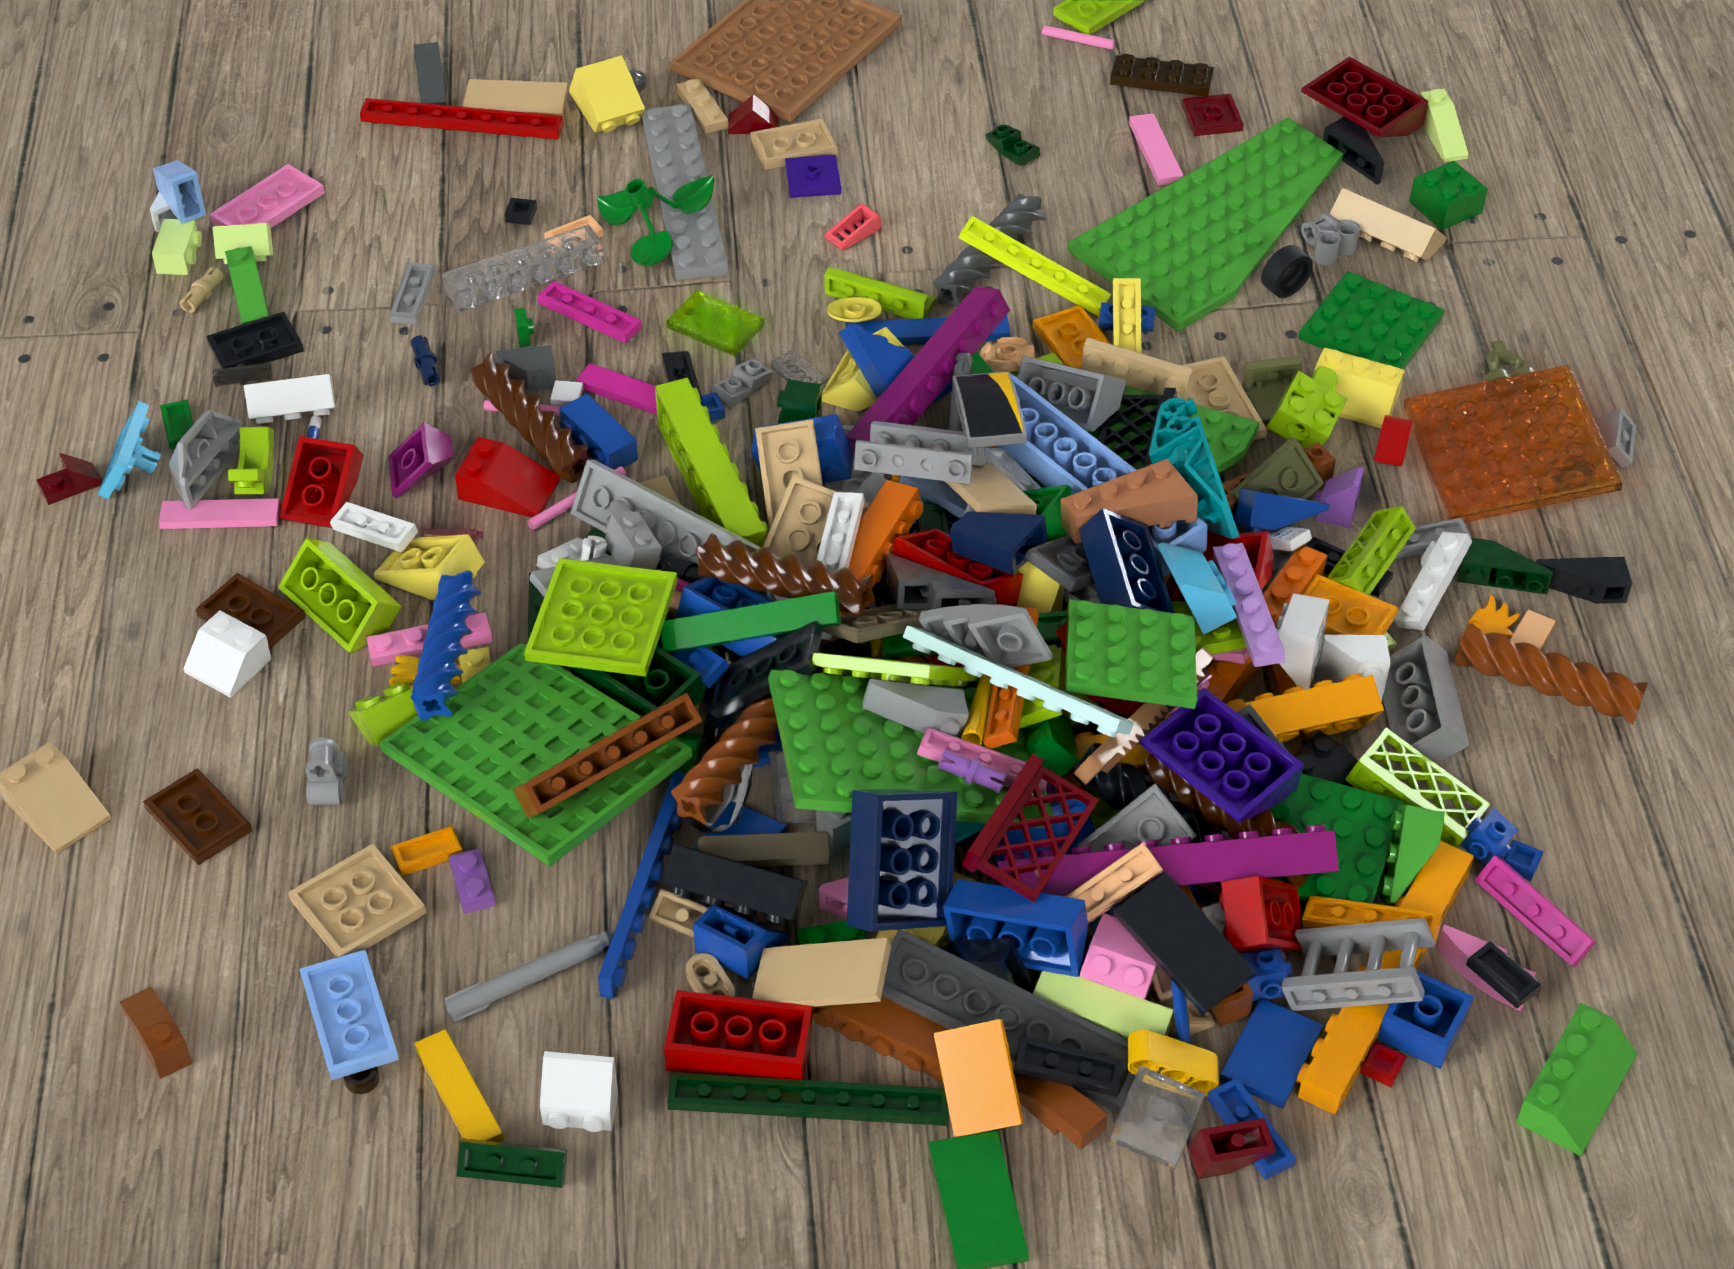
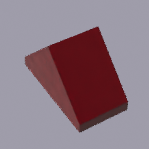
M755 95L750 96L732 111L728 118V134H750V132L779 127V117Z

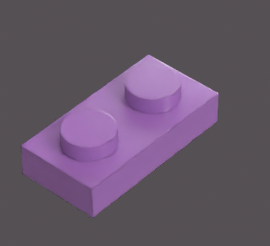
M478 848L450 855L449 862L463 914L496 906L481 849Z

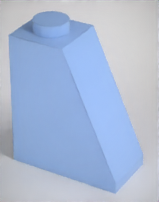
M179 160L153 168L157 189L181 224L206 216L198 175L195 170Z

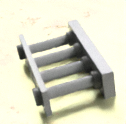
M873 421L871 423L870 441L856 440L854 470L971 484L972 465L983 466L986 463L987 447L968 448L965 432Z
M1425 918L1296 930L1295 936L1306 958L1302 975L1283 978L1281 986L1292 1011L1423 1001L1425 990L1413 965L1417 948L1434 947L1435 945ZM1402 950L1399 968L1380 969L1384 951ZM1370 953L1366 971L1348 972L1352 954ZM1337 956L1333 974L1316 975L1320 957Z

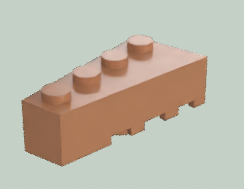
M1165 459L1062 498L1061 526L1074 543L1077 544L1083 543L1079 529L1102 508L1147 524V526L1158 524L1159 528L1169 527L1173 521L1185 520L1186 523L1196 522L1198 495L1171 462Z

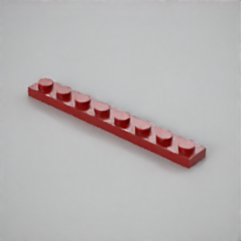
M366 98L360 111L361 122L558 140L564 125L563 116L372 98Z

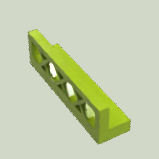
M828 267L824 273L825 294L840 299L847 297L870 298L881 304L882 311L905 318H927L936 303L935 296L838 268Z
M1403 506L1374 511L1327 578L1370 595L1416 529Z

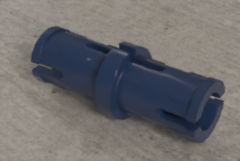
M422 335L416 336L410 342L415 354V366L421 373L424 385L435 386L441 380L436 368V356L430 350L427 337L424 336L422 338Z

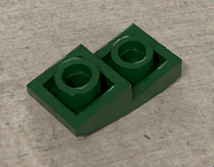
M999 125L993 131L985 134L986 140L998 152L1020 166L1040 156V148L1022 140L1021 131L1009 125Z

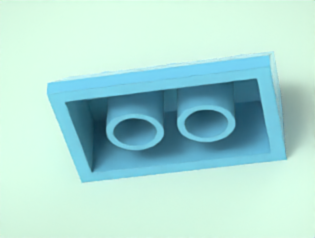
M1163 542L1157 545L1203 634L1237 618L1232 608L1237 602L1221 573H1219L1213 559L1207 562L1201 551Z

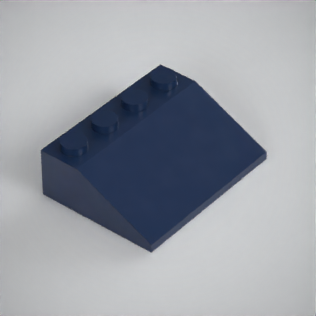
M853 790L846 926L871 932L947 926L943 905L953 888L957 791Z

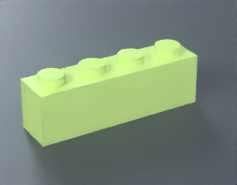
M1042 971L1033 992L1034 995L1128 1040L1130 1033L1137 1030H1150L1168 1036L1172 1026L1173 1009L1082 977Z

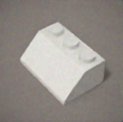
M330 374L244 385L248 417L250 420L256 419V424L273 422V417L283 415L285 420L302 418L301 413L313 412V416L330 415L329 409H335L333 382Z
M1293 593L1290 603H1284L1282 616H1279L1276 628L1285 651V663L1279 664L1297 686H1302L1303 690L1310 689L1318 666L1325 634L1329 599Z

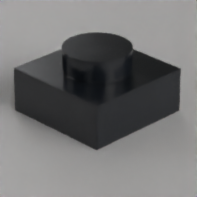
M510 198L505 211V222L531 225L537 210L536 200Z

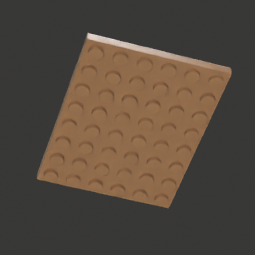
M743 0L669 62L670 71L689 79L698 78L705 86L742 102L755 95L770 107L779 118L792 122L902 24V15L865 0Z

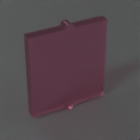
M424 529L425 537L469 534L471 539H483V531H478L477 529Z

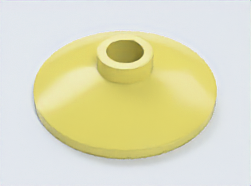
M865 297L838 299L827 307V313L830 317L850 323L868 321L880 315L882 311L879 302Z

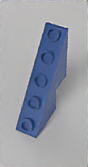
M849 323L846 329L838 332L876 397L883 394L915 357L908 348L895 346L889 343L886 337L873 335L865 331L864 327L857 323ZM952 380L931 404L952 391Z

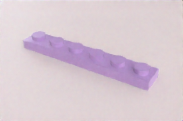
M1230 543L1224 546L1213 547V558L1217 569L1237 602L1232 608L1237 616L1236 620L1253 666L1259 667L1285 663L1284 648L1243 543Z

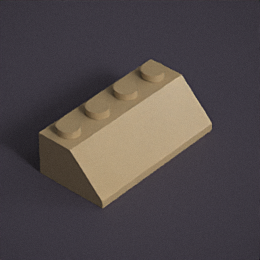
M1344 188L1341 189L1330 212V215L1338 222L1352 220L1358 223L1360 226V238L1371 242L1373 238L1381 241L1380 246L1391 252H1394L1397 248L1404 252L1403 257L1416 263L1419 259L1427 262L1447 239L1446 236L1432 226Z

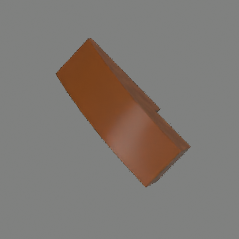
M1020 1075L1015 1080L1020 1104L1052 1133L1056 1135L1060 1131L1080 1150L1106 1130L1108 1115L1073 1087L1026 1075Z

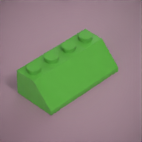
M1582 1002L1579 1004L1524 1099L1516 1123L1579 1156L1582 1155L1637 1056L1636 1050L1612 1017Z

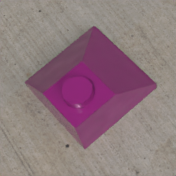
M423 422L388 456L392 496L400 497L435 474L443 465L450 462L453 457L451 436Z

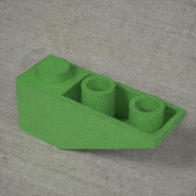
M1399 805L1397 811L1393 812L1390 828L1395 830L1392 843L1387 845V849L1389 848L1386 862H1388L1387 874L1382 876L1379 893L1383 895L1382 902L1396 903L1438 848L1445 812L1410 805Z

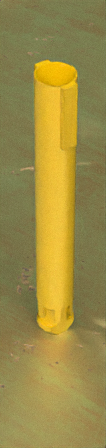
M982 674L979 678L961 738L981 746L984 737L993 684L989 682L991 677L986 674Z

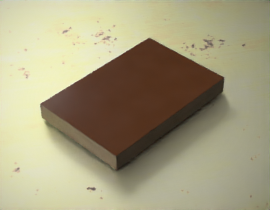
M238 573L196 608L197 616L205 621H208L220 610L265 634L269 650L305 618L304 610Z
M198 768L143 801L145 809L197 865H200L253 831L248 820Z

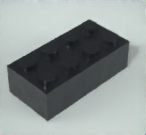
M684 845L673 846L663 884L671 886L669 891L671 893L685 897H693L694 893L703 895L701 900L703 902L717 906H725V902L735 904L734 911L748 915H756L757 911L767 913L766 920L783 925L788 924L789 920L798 918L808 881Z

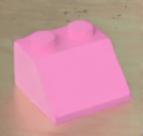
M1104 913L1090 943L1080 977L1146 1000L1158 964L1116 917Z

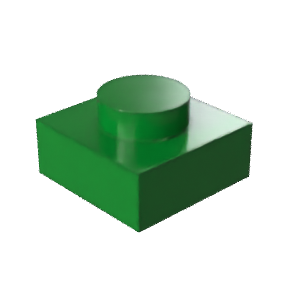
M525 308L514 309L519 346H531L530 335L534 334L532 318H527Z

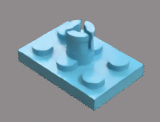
M141 401L137 402L119 434L98 495L106 499L110 498L114 489L120 491L126 475L123 473L129 474L132 467H137L146 471V473L152 474L157 466L156 462L160 459L161 453L154 452L141 445L143 438L140 437L139 433L143 434L150 420V418L146 417L149 405Z

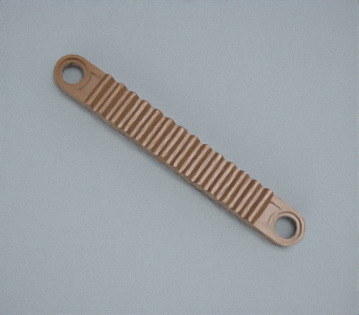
M1202 647L1196 653L1197 684L1205 676L1202 671L1215 658L1205 647ZM1145 702L1128 719L1134 722L1130 735L1117 733L1116 737L1110 736L1081 764L1074 774L1086 785L1101 770L1108 773L1140 742V739L1147 735L1176 706Z

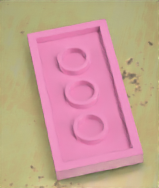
M287 164L210 214L211 223L216 226L270 223L272 228L325 193L324 186Z

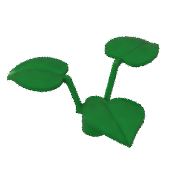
M711 175L683 185L673 194L672 199L674 202L658 193L654 187L648 189L642 179H634L626 185L623 191L607 196H598L599 211L607 223L621 225L628 222L632 218L633 212H637L640 209L650 231V236H643L632 245L631 257L638 265L644 267L652 266L665 259L673 246L672 237L667 231L655 234V230L646 212L653 204V195L674 209L680 207L683 213H695L706 207L710 202L715 179Z

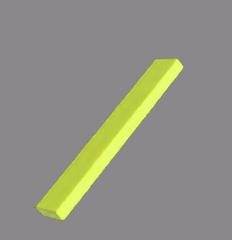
M971 216L958 237L1076 305H1081L1083 309L1096 316L1100 315L1101 302L1107 303L1112 295L974 216Z

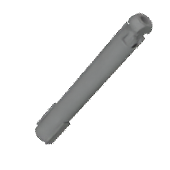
M608 930L598 935L593 933L484 983H476L445 997L443 1000L447 1012L454 1023L481 1011L499 999L603 952V948L610 945L612 935Z

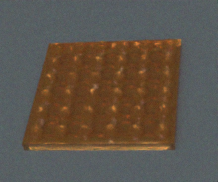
M1569 365L1404 398V408L1409 420H1413L1412 428L1449 520L1462 518L1465 523L1622 490L1623 482Z

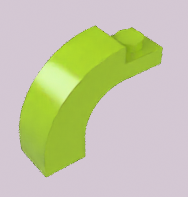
M239 427V463L237 469H228V481L234 483V494H266L271 484L273 471L274 429L270 427Z

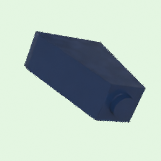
M967 512L950 529L953 553L1014 575L1027 562L1024 558L1027 550L1044 544L1047 541L1045 516Z

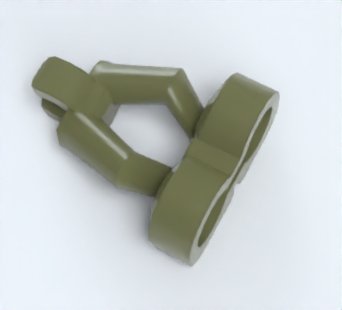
M1493 341L1491 344L1493 351L1488 352L1486 355L1490 372L1484 378L1483 387L1487 396L1490 398L1507 397L1511 394V391L1514 396L1535 393L1539 388L1540 380L1533 367L1525 366L1524 359L1512 353L1511 350H1506L1503 341ZM1511 364L1514 366V371L1507 372L1502 368L1500 369V366Z

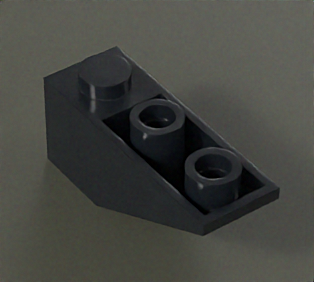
M1625 557L1536 559V563L1553 571L1549 585L1550 589L1596 604L1627 602L1633 582Z

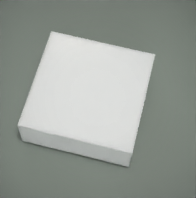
M555 380L550 398L551 405L564 406L581 397L583 382Z

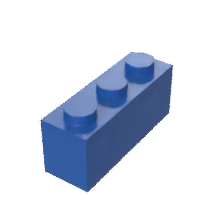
M588 394L559 408L560 428H571V438L576 444H586L587 453L593 460L613 470L620 466L624 468L638 460L637 440Z

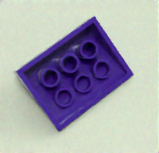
M1205 688L1197 693L1195 709L1180 707L1140 739L1139 742L1142 747L1239 823L1277 806L1296 790L1304 767L1301 761Z

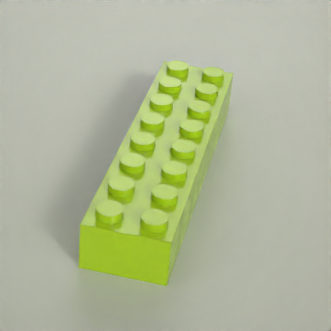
M688 378L655 386L658 429L700 514L751 543L763 547L769 533L765 521H760L758 507L755 501H750L746 483L744 481L740 482L738 468L735 462H730L726 444L720 443L717 426L715 424L711 425L708 409L706 406L701 405L698 389L696 387L692 388Z

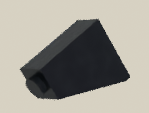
M1012 938L941 941L938 947L1032 994L1035 990V985Z

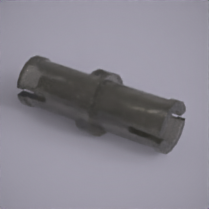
M269 362L252 365L239 363L237 367L213 369V375H215L213 377L216 387L237 383L243 386L251 381L271 380V365Z

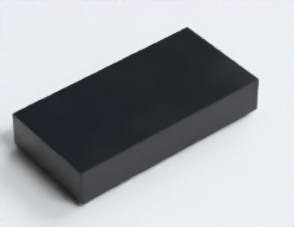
M1489 941L1467 959L1466 966L1517 1009L1541 989L1542 984L1492 941Z

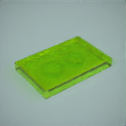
M697 290L666 321L668 329L732 356H736L765 325L763 317Z

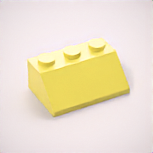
M887 327L873 333V335L886 337L888 342L895 346L904 347ZM847 349L822 391V402L859 412L865 408H870L880 396H875L850 351Z
M1324 347L1315 370L1320 366L1328 367L1337 374L1338 383L1334 391L1348 398L1339 417L1381 429L1384 416H1391L1400 395L1405 370Z

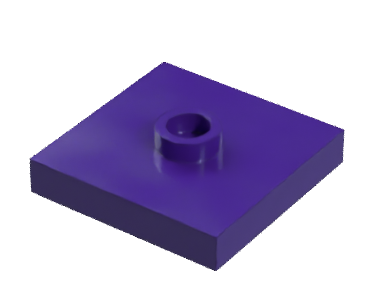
M836 155L785 158L790 198L841 194V182Z

